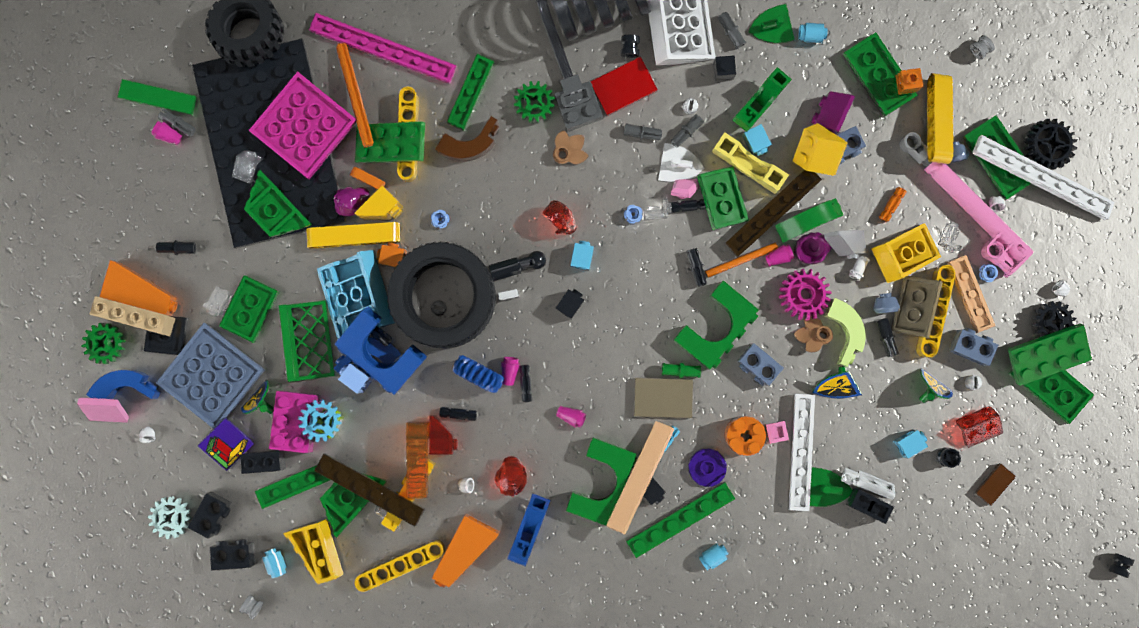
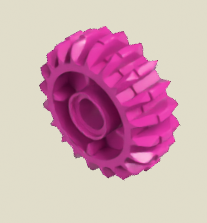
M801 269L800 274L795 270L793 276L790 274L787 276L788 281H782L785 287L779 288V291L785 293L779 295V299H785L781 306L787 304L788 308L785 309V312L787 313L792 310L791 317L798 314V320H801L803 315L806 321L810 320V315L813 319H816L817 313L819 315L824 313L822 308L828 309L829 307L824 302H831V298L826 297V295H830L832 292L825 289L830 286L829 283L825 285L822 283L825 281V277L818 279L819 272H816L813 276L812 269H809L807 274L805 269ZM802 290L808 291L809 299L801 297Z

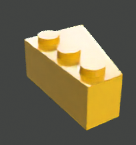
M327 519L283 533L295 547V552L299 553L305 562L304 565L317 584L337 579L343 575Z

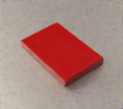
M641 56L591 81L594 92L606 116L658 91Z

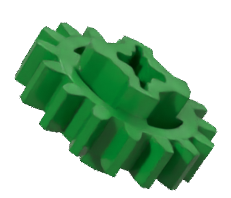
M530 81V86L528 87L522 84L523 90L517 89L519 96H514V100L518 101L514 104L515 108H519L516 111L517 114H523L522 120L529 118V123H532L533 119H536V122L539 123V118L545 121L546 114L552 115L549 109L555 108V105L551 103L555 101V97L550 96L552 90L546 91L547 85L545 84L541 87L540 81L536 85H533L532 81ZM544 95L547 98V106L542 102ZM522 99L527 103L525 109L522 107ZM537 99V100H538V105H537V104H533V106H532V105H531V100L535 101V100Z
M99 323L98 326H91L92 331H85L88 336L82 337L86 344L81 345V347L87 349L84 355L90 354L89 360H95L96 364H101V362L109 364V360L111 362L116 361L115 356H122L119 351L125 350L121 344L125 343L126 340L120 338L124 334L122 332L117 333L118 327H112L110 323L106 325ZM101 331H107L103 335L98 334ZM105 352H106V353H109V355H107V356H100L101 354H104Z

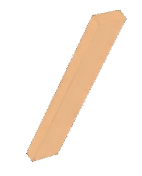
M658 421L655 422L606 525L608 528L624 535L626 534L674 432L673 427Z

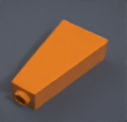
M110 260L100 293L101 298L172 316L177 309V297L122 263Z
M466 514L432 577L435 580V584L443 588L445 586L450 587L498 537L500 531Z

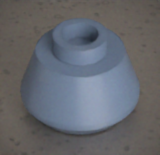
M959 141L953 142V158L950 163L968 159L970 154L964 144H960Z
M891 293L879 294L880 298H876L873 307L876 313L897 312L900 309L896 297H892Z

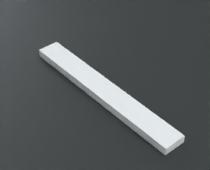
M983 135L978 137L972 154L1103 220L1109 219L1114 201Z

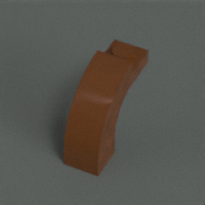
M491 116L481 133L470 141H459L445 133L435 150L440 155L454 161L467 162L476 160L488 153L495 145V141L490 137L491 135L494 137L499 130L498 120Z

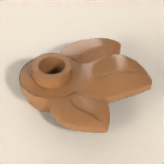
M564 130L558 133L555 138L556 148L553 151V158L557 163L566 164L570 162L576 165L588 158V154L581 150L584 145L583 135L569 137ZM565 152L566 156L564 158H560L559 153Z
M810 316L808 321L804 317L805 327L794 333L795 338L799 342L806 344V352L811 353L819 351L823 345L830 343L833 338L832 330L827 326H823L819 318L813 319L812 316ZM820 333L825 334L826 338H821Z

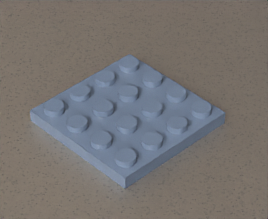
M203 323L156 384L214 429L225 417H229L265 369L207 323Z

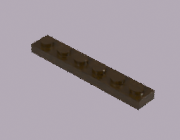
M804 170L724 244L738 258L822 179L816 172Z
M323 453L314 470L414 527L417 526L425 511V508L326 453Z

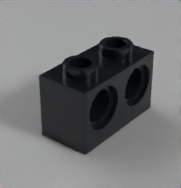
M283 450L240 454L242 474L286 469L285 452Z
M855 487L846 505L884 524L887 523L894 509V506Z
M213 492L206 493L188 528L208 539L214 535L217 536L222 528L220 523L223 518H227L231 511L229 507L232 502ZM214 502L219 504V512L213 510ZM204 520L210 522V529L204 527Z
M247 539L235 540V543L228 544L227 540L217 541L216 545L210 547L211 571L250 568L254 566L253 542H247ZM239 549H243L245 551V558H241L239 556ZM220 550L226 553L225 560L220 558Z

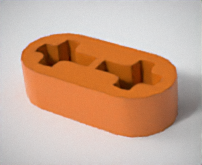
M353 167L350 176L377 190L386 184L384 181L357 167Z

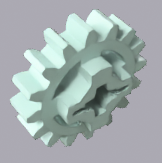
M174 496L169 497V499L164 497L161 498V502H155L156 507L150 508L153 515L148 516L153 521L149 523V526L154 525L155 527L152 532L159 531V537H163L166 534V539H170L172 536L177 538L179 533L184 534L186 532L184 528L189 526L187 521L192 519V517L188 516L191 509L186 510L185 508L188 503L181 504L182 499L178 498L175 500ZM166 505H173L175 506V508L171 509L169 506L167 507ZM169 514H173L171 517V521L166 522L170 517ZM165 527H170L174 530H167Z

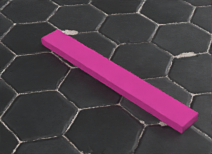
M315 13L309 31L339 43H346L349 47L448 84L451 83L457 68L452 63Z

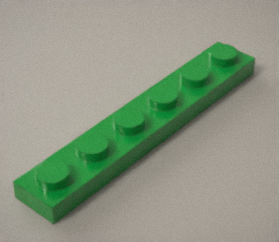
M723 482L626 540L634 556L638 558L735 500V497L726 482Z

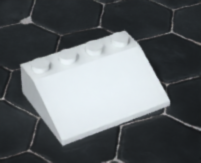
M647 0L651 10L649 20L656 65H676L715 59L707 0Z

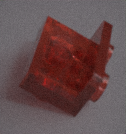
M991 406L956 420V424L962 431L964 444L968 448L1003 434L1000 415Z

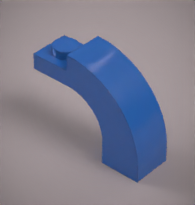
M368 337L367 348L370 355L376 356L384 364L394 363L404 354L392 343L384 346L380 343L381 340L378 341L375 338ZM342 355L336 360L335 363L337 365L334 369L339 373L345 365L348 366L353 361L349 356Z
M118 370L100 377L86 395L90 398L113 399L119 390L127 386L136 389L150 399H158L162 392L157 390V385L147 381L149 375L135 370Z
M532 494L508 560L526 566L551 500Z

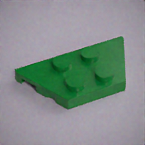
M261 170L258 171L254 187L252 186L250 198L247 200L244 208L271 238L311 226L312 224Z
M363 474L383 486L387 482L385 479ZM335 482L320 498L336 538L369 502Z

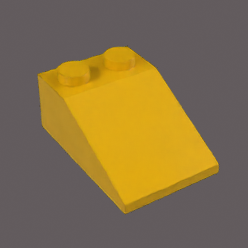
M925 223L871 248L887 283L902 279L941 257Z

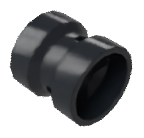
M630 34L621 36V43L623 44L621 57H639L640 50L637 45L640 44V36Z
M944 447L938 450L936 459L940 465L954 468L961 462V455L955 449Z
M1115 553L1113 557L1114 563L1110 566L1109 571L1129 578V569L1133 566L1135 560Z

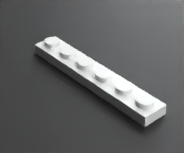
M794 394L789 510L809 511L815 395Z

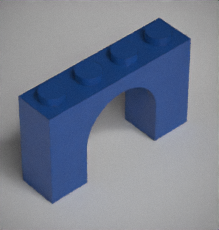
M367 306L334 345L338 347L339 352L349 356L357 367L363 368L371 379L377 380L382 384L385 391L395 395L428 356L412 344L400 359L394 363L383 364L376 361L368 351L367 340L383 318Z

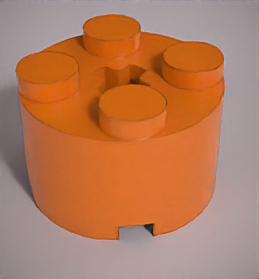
M739 416L727 424L724 437L732 451L740 455L749 456L758 453L762 449L766 441V432L764 426L757 419ZM747 430L749 438H746L744 441V438L741 437V433H745Z

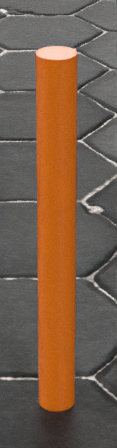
M774 242L706 270L705 274L707 278L768 254L776 250L778 246Z

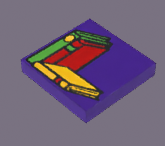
M225 417L198 444V447L227 471L240 458V454H244L254 444V441Z

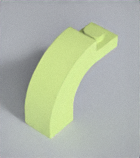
M833 298L828 305L829 307L824 317L837 322L845 332L846 341L837 364L848 367L855 359L856 354H854V351L863 352L866 338L865 328L860 316L850 305Z

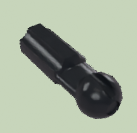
M534 251L528 257L521 259L515 257L491 264L489 268L492 279L496 281L521 274L522 270L529 268L541 269L546 264V257L543 252Z

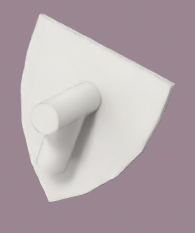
M664 143L658 180L675 182V180L690 179L705 169L700 160L689 150L681 146L676 148L673 144Z

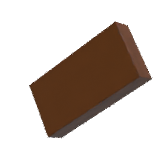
M999 463L974 493L988 505L992 506L1016 476Z

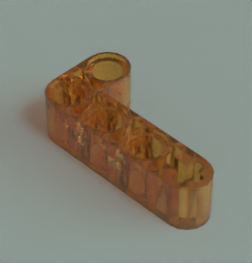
M409 421L406 424L408 499L428 498L429 421Z

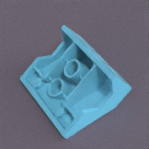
M374 250L359 251L355 256L317 268L337 339L342 336L367 306L383 318L377 325L378 327L384 328L395 324L388 307V296Z

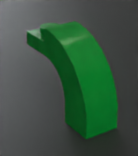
M777 67L747 104L737 113L733 121L748 132L792 79Z
M835 198L775 225L784 243L840 218L844 214Z

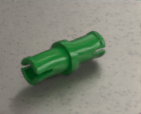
M662 363L661 375L678 376L679 378H683V376L700 378L701 366L684 365V363H679V365Z

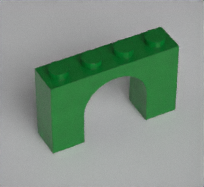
M722 281L709 297L729 314L731 326L728 334L720 341L711 342L703 339L685 325L673 339L675 343L708 370L712 367L715 369L720 364L722 354L724 352L726 354L729 353L734 346L732 342L736 337L740 339L746 332L745 326L748 323L752 324L758 317L756 313L759 309L725 281Z
M592 437L586 456L611 466L616 473V486L611 494L601 499H594L573 491L566 511L606 526L629 479L631 468H634L638 458H636L635 452Z

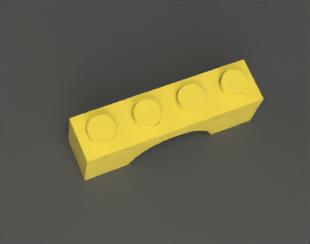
M725 132L712 153L774 194L779 191L789 174L775 165L766 163L752 155L739 141Z

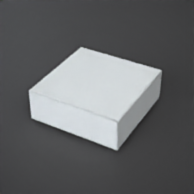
M517 289L498 293L501 301L519 297Z

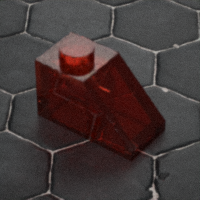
M430 415L429 455H453L454 450H458V439H454V433L436 415Z

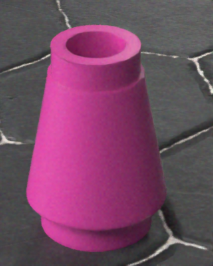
M160 121L155 124L151 133L155 136V139L178 145L182 139L181 134L165 122Z
M783 244L765 256L769 266L788 263L795 258L789 244L786 246Z
M503 357L501 368L504 378L502 383L504 385H514L520 366L518 358Z
M563 406L559 407L556 415L574 428H581L586 418L583 410Z

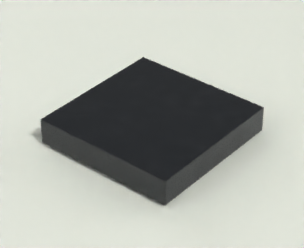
M170 316L175 318L170 336L146 330L144 352L178 355L185 347L188 318Z

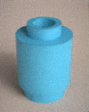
M821 23L800 24L798 38L803 40V42L822 43L823 39L827 38L828 30Z
M716 543L704 551L699 559L708 571L728 560L727 555L729 553L723 544L719 546Z
M276 548L264 552L265 556L262 559L271 578L287 573L285 570L287 567L281 550L276 551Z

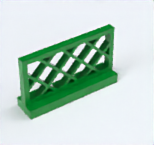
M326 301L278 305L287 381L294 382L335 376ZM322 305L323 313L318 319L309 313L314 306ZM301 308L306 313L298 321L292 317L291 309ZM307 314L316 320L310 329L301 324ZM293 320H294L295 322H297V324H296L294 327H293ZM318 322L325 327V333L321 338L312 332ZM298 325L308 331L301 340L294 335V330ZM309 333L319 339L313 348H310L303 342ZM325 335L327 343L324 340H322ZM320 341L327 345L328 350L323 357L314 351ZM301 343L310 350L304 359L299 357L296 351ZM312 352L321 358L315 367L305 361ZM297 358L301 360V363L299 365ZM324 360L330 366V373L322 374L316 368ZM303 363L312 368L308 376H299V368ZM314 371L318 373L316 375H311Z

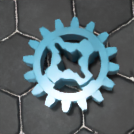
M323 399L320 400L319 404L316 400H313L312 406L306 403L307 409L300 410L303 416L298 417L302 421L298 426L299 428H304L302 431L303 435L309 433V440L315 437V441L319 442L322 437L323 441H327L328 435L332 438L334 437L333 431L339 432L336 425L342 423L337 420L341 414L335 413L338 409L336 406L331 408L332 402L329 401L325 405ZM321 407L326 408L327 410L323 412H318L316 408ZM310 414L311 420L307 425V417ZM318 416L321 418L324 417L322 419V425H320L319 423L316 424V422L318 421L316 418ZM332 417V425L330 427L329 419ZM322 429L324 433H314L312 431Z

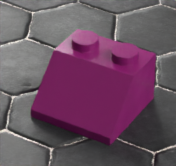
M830 91L826 96L823 95L818 104L821 108L818 113H814L810 123L813 125L819 123L834 134H837L855 96Z

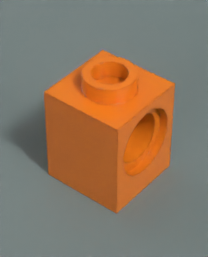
M921 68L902 70L895 76L898 95L915 93L923 88Z

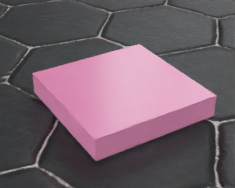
M79 398L78 406L89 421L128 423L129 416L117 399Z

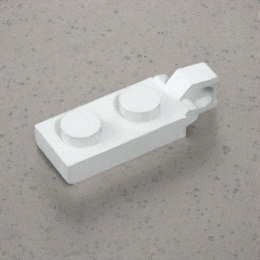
M845 468L841 475V481L846 484L856 485L864 491L876 493L881 498L893 500L896 495L894 484L860 470L855 472Z

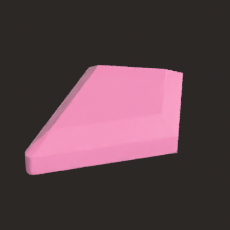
M698 179L675 180L671 195L679 196L680 199L690 198L700 188Z

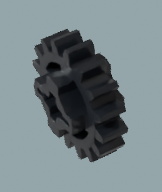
M1050 301L1048 305L1046 303L1041 304L1042 309L1035 310L1038 315L1032 316L1036 320V323H1033L1032 326H1037L1038 328L1035 334L1041 333L1040 337L1060 331L1064 326L1065 328L1074 326L1075 324H1072V321L1077 320L1076 317H1071L1074 311H1068L1069 305L1062 306L1061 301L1056 303Z

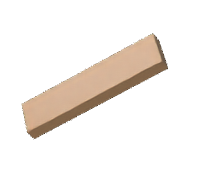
M967 255L947 262L948 265L955 269L954 281L975 332L979 333L995 327L996 325Z

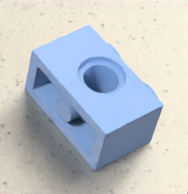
M355 364L345 365L339 372L341 376L338 380L356 393H364L373 381L363 368H359Z

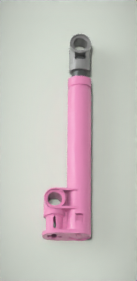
M911 132L900 140L901 150L909 153L919 164L922 163L925 166L924 171L928 175L930 174L931 178L991 236L981 248L982 257L990 260L995 266L997 265L1004 272L1003 276L1005 278L1012 275L1034 251L948 165L928 161L927 146L921 141L919 134ZM908 138L913 140V147L907 144ZM990 246L995 248L994 256L989 252Z

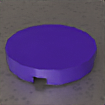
M711 448L700 449L690 458L688 464L689 474L698 485L712 487L719 484L725 478L727 463L723 455Z

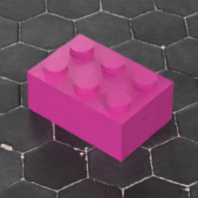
M276 391L269 449L300 453L313 452L314 437L309 440V433L302 434L304 428H299L298 425L302 421L298 417L303 416L300 410L307 409L306 403L311 406L313 405V400L319 403V395ZM310 414L307 417V425L311 420Z

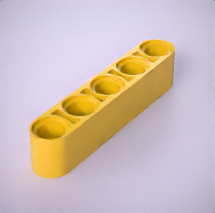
M931 73L927 82V156L929 162L950 164L953 158V79L950 75Z
M404 87L399 93L398 122H418L419 98L412 87ZM412 93L414 95L412 100H404L406 94ZM407 112L413 113V117L410 120L404 119V115ZM397 162V173L403 181L412 182L417 176V162ZM406 168L412 170L411 175L408 177L403 176V171Z
M399 222L306 229L307 248L310 249L401 242Z
M950 265L937 267L932 275V280L943 282L941 288L943 296L939 297L937 304L939 314L937 317L934 316L933 320L934 334L930 335L929 338L918 337L916 352L921 357H933L939 349L956 273L955 269ZM942 269L946 270L948 274L946 279L941 277ZM926 343L931 348L928 354L923 350Z
M432 540L368 569L357 576L355 587L357 590L365 592L428 564L443 555L445 545L440 540ZM432 545L439 546V554L432 553ZM414 553H420L422 555L423 559L421 562H416L414 560ZM396 561H402L405 569H397ZM379 569H384L387 572L386 578H381L378 575ZM361 577L368 578L369 586L362 585Z

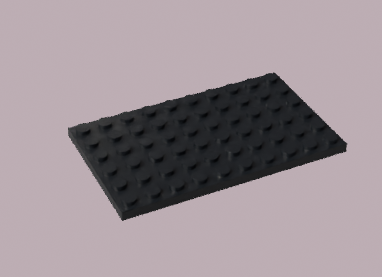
M302 38L280 43V48L277 52H273V56L270 59L266 58L264 63L260 65L255 63V66L248 67L247 64L244 67H238L236 64L227 63L222 58L192 65L234 248L306 232L307 228L328 227L346 222L345 216L339 215L335 210L334 196L339 188L331 154L314 175L308 179L249 131L297 71L314 84L305 43ZM261 170L312 224L311 226L271 238L244 208L247 200L250 198L252 186L254 187L258 171Z

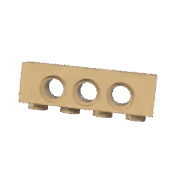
M97 296L94 298L89 314L166 336L171 335L175 322L173 317Z

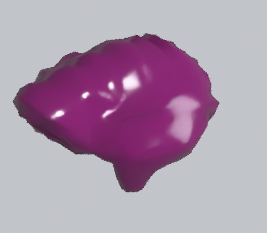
M364 187L339 189L334 196L336 212L342 216L356 215L355 212L370 198L369 191Z
M810 232L799 238L794 247V253L800 262L814 265L823 262L832 247L826 241L824 235L819 232Z

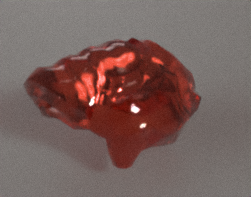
M551 201L544 209L543 216L548 218L558 228L555 231L556 234H573L576 231V224L572 211L562 202Z
M514 456L506 457L503 460L502 466L495 474V484L500 493L505 496L514 497V495H518L527 484L526 469L521 464V461Z

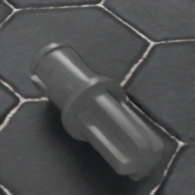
M724 12L720 14L718 19L726 31L725 35L729 36L735 48L738 49L745 45L746 41L738 30L739 26L735 25L729 13Z
M167 109L162 110L164 113H159L158 119L169 124L172 129H177L188 137L194 135L195 127L185 122L181 116L177 117Z
M695 114L688 123L681 126L682 129L671 139V143L676 148L679 147L688 137L693 136V133L704 123L703 119Z
M626 123L624 136L640 137V140L642 138L661 140L662 130L644 127L645 125L637 126Z

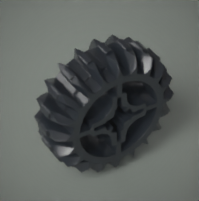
M1049 118L1045 119L1044 122L1038 121L1036 125L1030 127L1031 131L1026 132L1028 138H1025L1023 141L1028 144L1023 148L1029 151L1026 157L1031 156L1032 161L1048 169L1050 167L1051 170H1055L1057 167H1064V164H1068L1070 158L1075 156L1072 151L1078 148L1073 145V143L1077 142V139H1072L1075 132L1070 133L1068 131L1071 127L1069 125L1064 127L1065 121L1058 123L1057 119L1050 121ZM1043 130H1048L1045 138L1038 139ZM1062 150L1061 155L1057 159H1052L1055 151Z

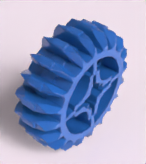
M464 355L459 356L452 369L458 376L492 393H497L503 384L504 378L502 375Z

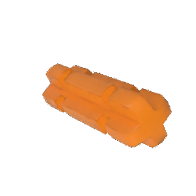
M901 187L896 188L893 193L894 195L891 196L884 208L885 211H882L879 216L882 221L888 222L891 219V214L896 211L902 201L901 199L906 194L905 189Z

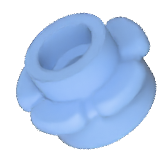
M629 205L627 210L624 211V217L631 224L639 222L642 219V209L639 206Z
M438 210L431 215V223L436 228H445L450 220L449 215L444 210Z
M984 264L979 269L980 279L986 282H992L998 276V270L993 264Z

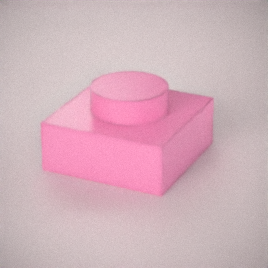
M785 421L765 424L769 444L789 440Z

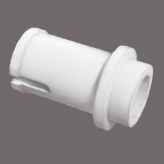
M859 255L853 269L849 270V276L854 280L860 281L864 277L863 273L870 259Z

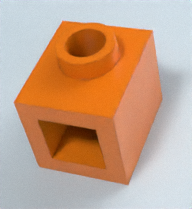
M388 242L387 245H382L381 249H378L376 260H379L378 264L395 268L398 262L402 260V257L406 256L407 250L399 248V244Z

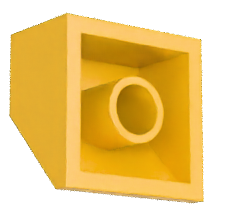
M819 123L804 128L793 162L806 171L834 176L848 142Z
M381 186L355 214L363 220H391L392 218H398L402 214L404 206Z

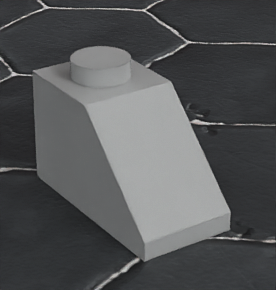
M864 230L836 231L824 234V238L838 256L856 259L859 258V254L866 253Z

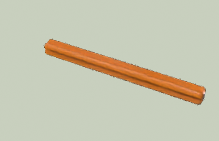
M339 43L336 49L354 115L357 119L356 122L364 147H371L374 141L346 43Z

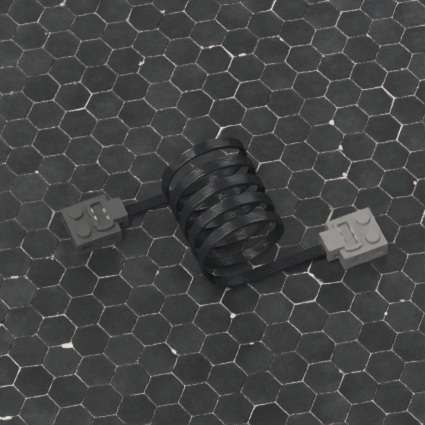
M536 0L563 76V80H560L563 91L554 93L567 132L603 120V114L591 81L581 83L579 75L573 76L547 0ZM551 0L565 37L568 41L577 39L578 33L567 0ZM572 0L585 33L589 35L596 32L587 1ZM593 0L604 28L614 26V20L607 1ZM615 0L622 21L625 22L632 19L627 0ZM636 0L641 15L651 12L647 0Z

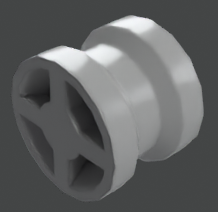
M982 35L978 42H973L970 45V50L975 57L982 60L988 52L991 53L995 50V46L989 37Z
M249 595L239 612L248 614L249 618L253 620L263 606V602L256 601L254 596Z

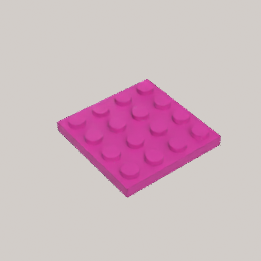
M297 71L249 131L306 178L310 179L356 124L357 119Z

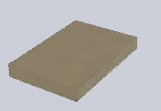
M914 276L904 277L898 299L900 309L895 312L891 330L897 333L929 338L943 282Z
M635 378L634 416L692 418L693 380Z

